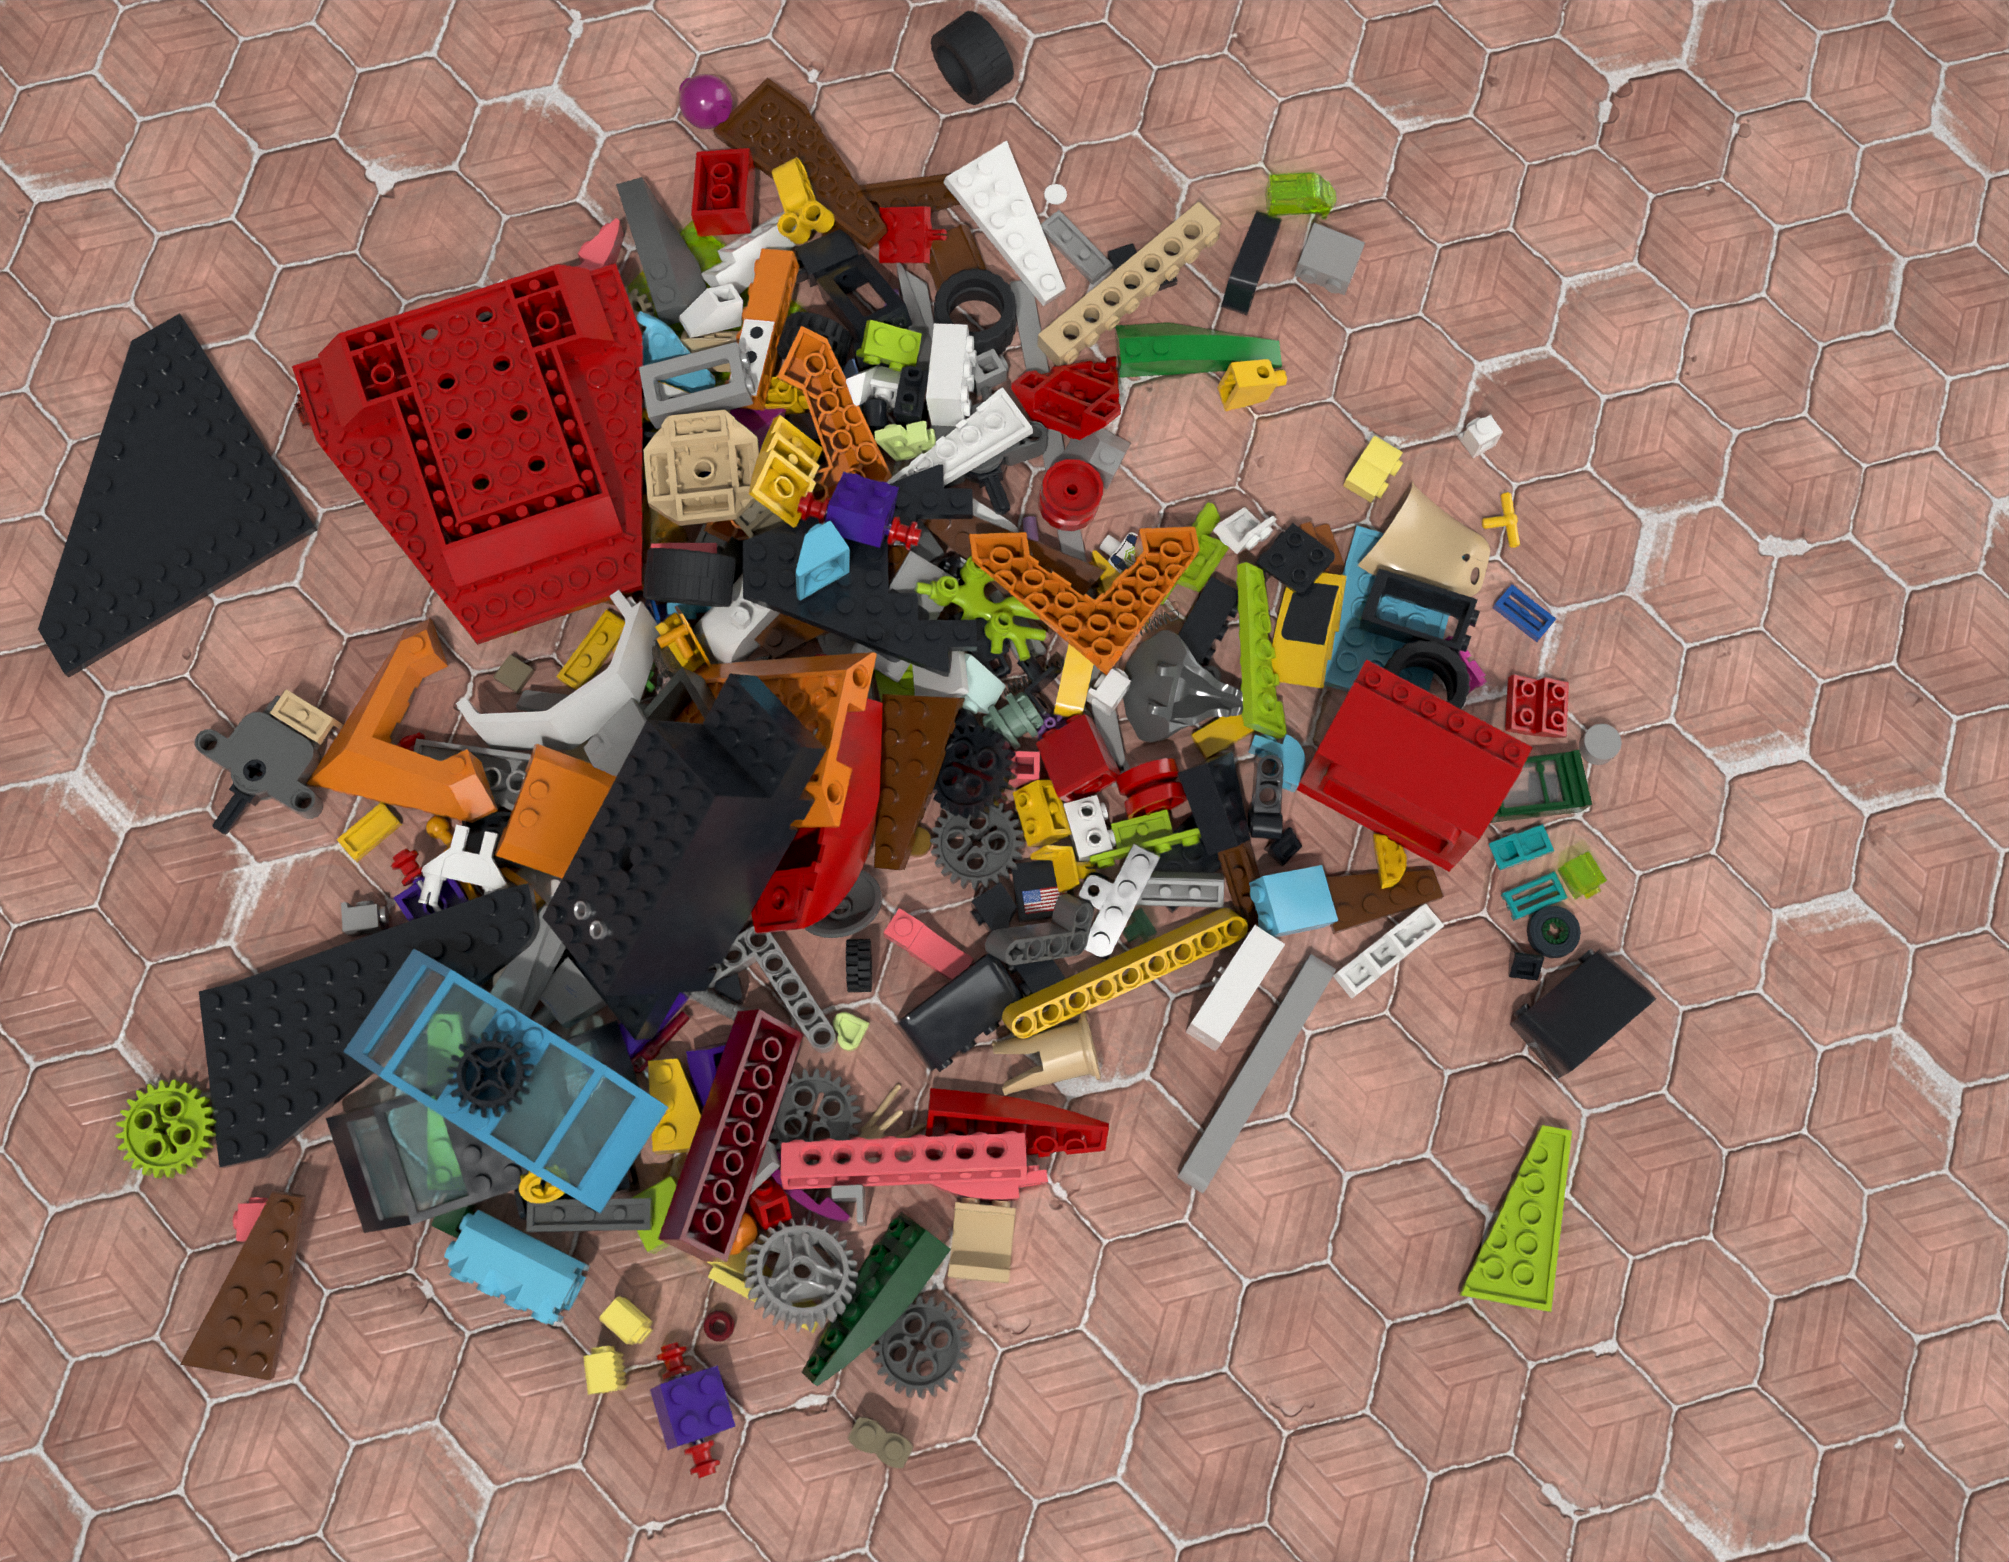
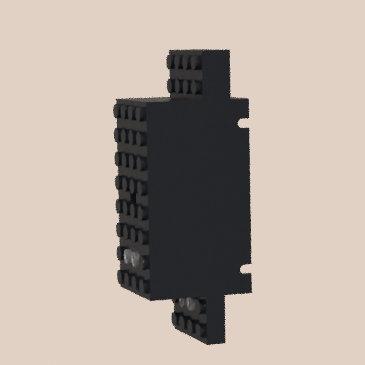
M730 673L703 724L647 720L542 916L575 958L573 963L635 1040L654 1038L680 992L707 990L716 974L714 969L708 968L712 964L722 963L795 837L798 829L795 826H790L791 823L795 820H804L815 802V799L804 788L827 749L757 676Z

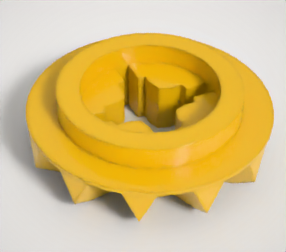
M555 1163L549 1167L544 1166V1169L569 1183V1177L565 1168H558ZM530 1171L528 1174L521 1175V1182L518 1184L520 1195L531 1203H548L558 1199L565 1193L548 1182L542 1188L540 1183L543 1179Z

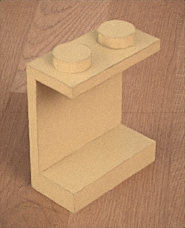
M962 1198V1203L955 1202L948 1278L1009 1284L1016 1208H1010V1202L992 1201V1206L980 1205V1199Z

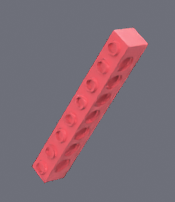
M1006 1131L1002 1134L977 1132L972 1135L963 1136L948 1133L938 1137H927L925 1135H914L910 1138L884 1136L880 1139L855 1137L850 1140L838 1141L825 1138L813 1142L797 1139L788 1143H781V1181L783 1190L831 1188V1186L863 1185L864 1187L1027 1180L1025 1133H1017L1015 1131ZM993 1152L1002 1154L997 1158L989 1156ZM965 1153L971 1155V1157L967 1159H962L958 1157L959 1155ZM931 1155L941 1156L938 1160H931L928 1157ZM902 1156L910 1157V1159L907 1161L898 1160V1158ZM872 1157L880 1158L879 1161L874 1163L867 1161ZM843 1158L850 1160L845 1164L837 1163L838 1160ZM810 1160H818V1161H819V1162H818L817 1164H815V1165H808V1164H806V1163H807L808 1161H810Z

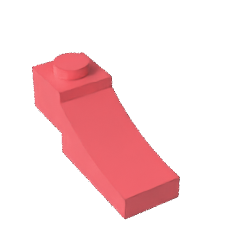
M900 908L883 932L886 939L909 952V955L949 980H952L967 969L974 961V958L953 946L925 926L923 922Z

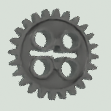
M1003 803L999 804L1000 808L998 809L992 805L989 806V815L984 814L980 810L979 818L986 820L985 826L981 829H973L971 827L972 822L976 819L969 815L968 819H965L960 815L956 817L949 813V811H946L947 819L937 818L942 827H933L932 829L938 835V838L930 839L932 845L938 846V848L933 849L931 854L934 857H940L934 863L936 867L945 866L941 871L944 877L952 873L950 878L952 884H955L960 879L962 889H965L968 883H971L973 890L977 891L979 883H983L985 889L989 890V881L993 880L997 885L1000 883L999 877L1001 875L1007 879L1010 878L1007 872L1008 868L1018 869L1013 860L1023 859L1022 854L1017 852V849H1023L1025 845L1024 842L1017 841V839L1022 838L1024 833L1022 830H1015L1020 826L1019 820L1010 821L1014 815L1011 810L1003 814L1005 808ZM993 826H997L995 831L989 833ZM962 837L964 839L962 847L957 849L950 847V843L954 838ZM976 839L979 842L981 841L983 846L979 848L974 846L972 842ZM995 839L1005 840V845L1000 850H993L990 847ZM965 855L962 861H958L960 856ZM974 858H982L984 860L981 868L976 870L969 868L970 861Z
M803 1069L801 1079H798L794 1073L791 1074L792 1083H787L772 1127L774 1132L769 1136L770 1141L779 1140L775 1146L776 1151L781 1150V1143L803 1139L809 1126L806 1115L813 1114L819 1093H824L823 1100L817 1110V1115L821 1119L819 1122H813L807 1142H813L815 1133L821 1129L829 1131L830 1138L836 1141L850 1140V1135L859 1136V1132L853 1128V1125L862 1123L861 1119L854 1117V1114L861 1111V1107L852 1106V1103L858 1099L857 1095L847 1096L851 1086L848 1084L841 1088L842 1077L839 1076L834 1081H831V1072L828 1071L822 1078L820 1077L819 1069H815L813 1077H809L806 1069ZM804 1091L810 1092L812 1094L810 1104L807 1106L798 1105L796 1102L798 1094ZM836 1101L840 1104V1111L835 1116L825 1114L824 1108L828 1102ZM794 1119L801 1121L802 1128L799 1133L790 1135L786 1132V1125L789 1121ZM813 1160L808 1161L806 1164L812 1165Z
M918 1296L916 1304L912 1302L894 1324L877 1339L880 1341L879 1345L871 1347L872 1351L880 1354V1356L872 1360L873 1363L883 1365L877 1374L881 1377L888 1375L884 1383L887 1386L896 1383L894 1391L899 1394L906 1387V1396L909 1398L913 1397L916 1390L920 1399L925 1398L926 1390L933 1397H937V1387L939 1386L947 1392L948 1386L946 1382L948 1380L956 1384L958 1383L954 1375L955 1372L965 1373L966 1371L960 1365L961 1361L970 1360V1357L963 1353V1350L971 1348L969 1342L963 1341V1338L967 1337L970 1332L967 1329H959L965 1321L962 1318L953 1320L957 1315V1311L952 1308L946 1312L948 1304L945 1301H942L936 1307L937 1303L934 1297H930L927 1304H925L924 1298ZM915 1319H921V1329L917 1333H910V1323ZM935 1322V1327L929 1332L931 1323ZM941 1333H947V1344L942 1348H937L935 1345L937 1336ZM918 1343H924L927 1346L924 1352L916 1348ZM905 1346L907 1349L906 1357L902 1361H896L894 1357L895 1351L899 1347ZM926 1361H932V1372L927 1376H922L920 1372L922 1364ZM913 1363L911 1372H907L908 1366Z

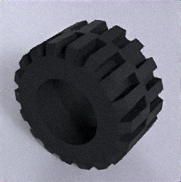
M808 312L790 314L786 319L777 345L779 356L785 361L800 327L803 326L827 338L843 371L852 344V336L848 330L834 320L819 314Z

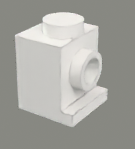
M1489 415L1485 418L1478 417L1467 424V430L1460 433L1458 438L1472 458H1475L1496 446L1503 431L1493 417Z
M1111 669L1107 676L1102 674L1094 687L1090 688L1086 701L1110 716L1129 690L1131 680L1128 679V675L1121 669Z

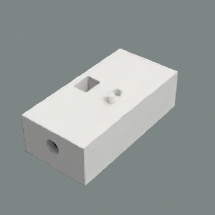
M1254 925L1226 969L1223 967L1219 968L1218 972L1223 974L1219 979L1214 976L1212 982L1216 985L1186 1033L1216 1052L1285 944Z

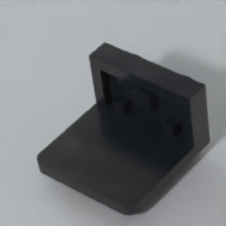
M1292 523L1285 532L1283 531L1278 535L1271 548L1260 555L1256 565L1263 570L1265 583L1273 576L1297 595H1303L1334 561L1335 554Z

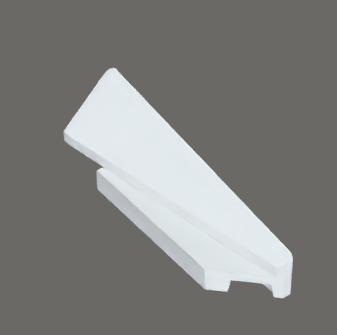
M785 212L775 215L752 229L751 234H744L718 250L723 262L701 273L703 279L712 288L732 283L738 294L743 292L754 281V264L756 259H759L762 248L789 251L796 245L780 234L777 229L778 220ZM795 225V226L792 228V231H791V232H793V231L796 229V226H797V225Z

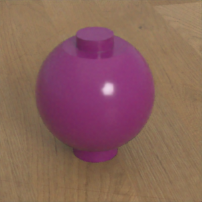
M700 74L692 78H686L679 87V105L683 116L690 124L700 129H714L720 123L727 120L732 111L733 99L731 91L725 82L714 75Z

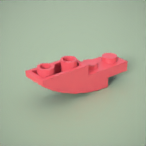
M615 218L611 223L605 224L595 238L582 245L577 253L581 264L575 267L587 268L589 271L616 263L624 237L619 219Z
M1039 1165L1027 1166V1180L938 1183L930 1185L963 1198L980 1199V1201H1016L1020 1199L1018 1188L1047 1184L1048 1178L1046 1169L1040 1170Z

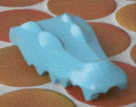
M642 311L639 312L636 320L647 327L642 334L643 366L691 354L667 324ZM707 369L661 380L663 383L689 393L714 388L716 384L715 376Z

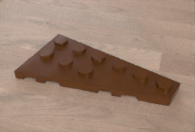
M974 515L973 519H927L924 522L926 527L966 560L971 556L969 534L1016 533ZM1027 537L1030 556L1039 561V566L1049 573L1053 571L1071 583V588L1083 596L1106 571L1103 568L1089 564L1079 558L1065 554ZM990 581L1007 598L1013 596L996 581ZM1033 619L1050 635L1054 632L1041 619Z

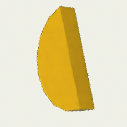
M1373 834L1372 841L1381 889L1392 887L1401 880L1405 873L1407 856L1403 847L1389 840L1388 836Z

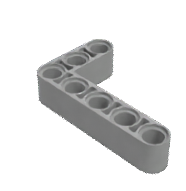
M754 926L739 934L723 962L711 965L717 968V973L708 988H715L716 982L743 971L757 961L811 1046L820 1053L832 1051L837 1043L833 1027L772 934L763 933L767 937V941L761 947L752 945L753 938L759 935L755 933ZM738 950L742 952V957L737 963H729L727 961V956L731 951ZM774 958L783 961V965L778 971L767 969L769 961ZM790 982L798 984L799 989L795 995L787 996L783 993L786 984ZM804 1007H812L815 1010L814 1016L809 1020L799 1018V1012ZM821 1031H827L831 1034L830 1041L825 1045H819L815 1042L816 1035Z

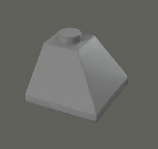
M1100 429L1081 440L1071 438L1060 461L1078 459L1090 464L1099 473L1103 481V487L1108 489L1131 443L1104 429Z
M631 698L601 727L584 747L593 767L616 777L647 721L635 699Z

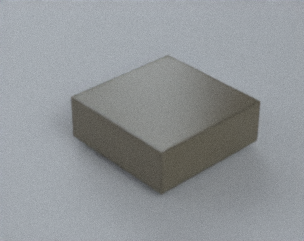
M510 654L493 677L499 683L519 694L535 671Z

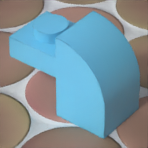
M1265 734L1261 736L1255 735L1248 753L1256 756L1266 751L1275 753L1281 759L1284 767L1282 788L1295 793L1306 763L1305 754L1299 742L1287 734L1282 744L1277 743V740L1272 736ZM1267 759L1275 762L1272 771H1274L1276 768V761L1274 759Z

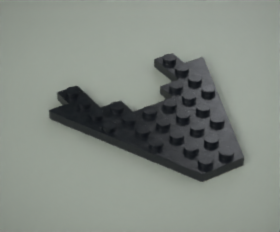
M943 464L889 484L899 487L891 523L895 516L900 517L901 524L910 526L913 521L916 522V519H973L972 488H944ZM810 516L806 521L800 519L794 528L789 524H785L743 541V599L944 677L949 676L948 651H977V620H918V593H889V544H887L889 535H885L880 548L843 538L849 547V573L802 600H799L797 597L796 569L805 534L813 526L819 524L818 518ZM895 541L893 545H905V543Z

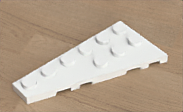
M1007 141L945 178L944 184L1042 306H1045L1064 293L1066 287Z

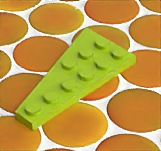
M1545 1125L1539 1127L1458 1296L1545 1312L1552 1311L1572 1130Z

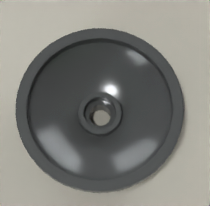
M861 870L856 882L842 902L823 919L804 929L813 935L824 938H840L859 932L868 926L880 911L882 894L879 884L873 876Z

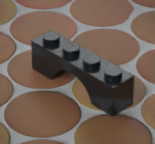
M1000 882L971 901L973 910L970 911V914L978 926L983 924L990 934L996 929L1009 928L1010 922L1017 911V905ZM1053 959L1017 965H1009L1003 962L1011 975L1016 973L1021 980L1018 986L1025 997L1066 979Z

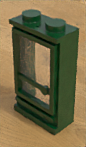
M1580 750L1528 756L1521 769L1522 772L1490 823L1579 813L1590 807L1592 801Z

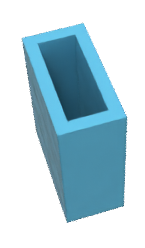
M1322 865L1266 875L1249 883L1250 896L1255 903L1259 917V927L1275 938L1324 928L1338 921Z

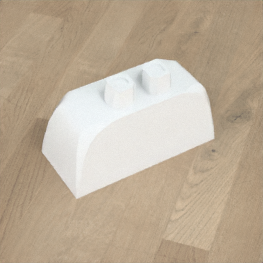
M742 574L733 584L731 606L711 607L695 624L692 631L711 664L745 662L759 647L754 639L780 613L743 599Z

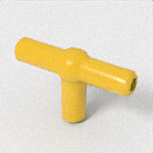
M1505 492L1500 495L1504 515L1483 518L1482 528L1490 529L1505 526L1509 547L1516 548L1520 545L1517 529L1518 517L1514 512L1511 493Z

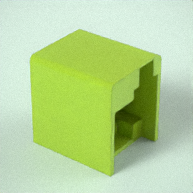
M672 1175L630 1198L653 1199L652 1230H636L647 1252L652 1254L670 1246L658 1240L678 1183L677 1178Z

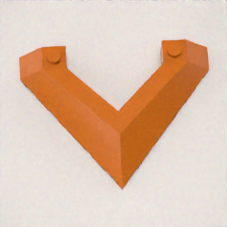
M801 326L777 378L804 393L829 465L817 470L813 481L816 484L812 491L814 499L824 501L826 497L832 498L843 472L858 474L861 477L878 482H887L892 478V475L859 405L856 406L853 403L846 384V378L827 338ZM735 520L707 522L704 529L705 532L726 542L732 536L739 541L749 539V536Z
M1195 527L1139 528L1134 548L1136 562L1129 569H1125L1112 582V586L1104 594L1101 593L1094 600L1087 594L1083 596L1071 588L1070 582L1054 571L1049 573L1039 566V561L1030 556L1026 532L969 534L972 561L1106 676L1200 550Z
M431 618L404 630L306 784L317 788L332 789L335 792L352 796H363L366 799L400 807H411L439 816L459 818L461 821L472 823L498 811L482 762L466 749L443 761H438L390 744L392 740L390 735L396 723L400 724L410 704L407 701L414 688L419 687L424 677L448 667Z

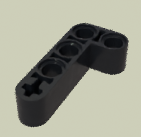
M1256 211L1230 274L1221 305L1222 308L1247 316L1258 282L1278 235L1282 219Z
M873 399L862 404L861 412L875 439L874 431L884 429L885 426L889 425L887 403L883 400ZM811 413L786 415L785 419L822 447Z

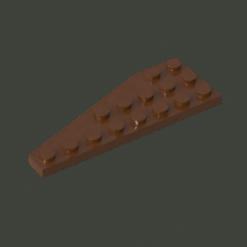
M766 78L729 114L726 121L713 129L715 137L731 149L750 148L755 167L773 180L772 169L797 157L807 172L816 201L834 215V225L867 250H870L887 233L885 224L862 193L858 183L850 175V171L832 144L828 142L819 124L811 116L807 106L769 78Z

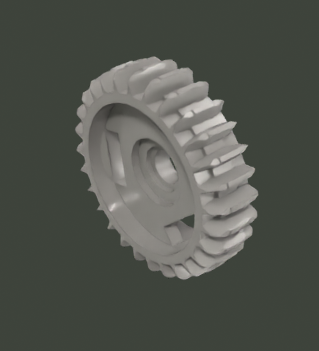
M791 1218L789 1226L786 1228L780 1221L777 1226V1232L769 1227L766 1236L760 1234L757 1244L752 1245L751 1253L746 1259V1265L748 1266L745 1267L744 1276L748 1278L745 1280L744 1285L745 1288H750L748 1299L758 1298L754 1304V1309L765 1308L762 1315L763 1319L770 1314L774 1316L773 1326L779 1320L784 1321V1330H787L792 1323L795 1324L796 1331L800 1332L802 1324H806L811 1332L814 1322H817L823 1328L826 1318L833 1323L837 1313L842 1315L845 1311V1306L850 1304L852 1300L851 1294L855 1293L857 1287L855 1282L857 1281L858 1273L854 1271L857 1261L851 1260L853 1250L844 1251L847 1240L837 1241L839 1231L832 1235L828 1234V1224L821 1230L818 1228L817 1220L813 1222L812 1226H807L805 1218L802 1219L800 1225H795L794 1219ZM817 1246L825 1251L836 1266L831 1268L813 1247ZM775 1251L780 1253L773 1274L769 1278L764 1276L762 1271L768 1255ZM797 1265H805L810 1269L811 1274L804 1279L798 1278L794 1274L793 1269ZM821 1299L822 1303L808 1308L792 1306L793 1303Z

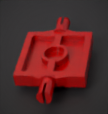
M931 207L879 208V217L887 229V233L878 241L879 263H930L932 241H945L947 239V236L938 235L947 234L946 229L932 228L930 221Z

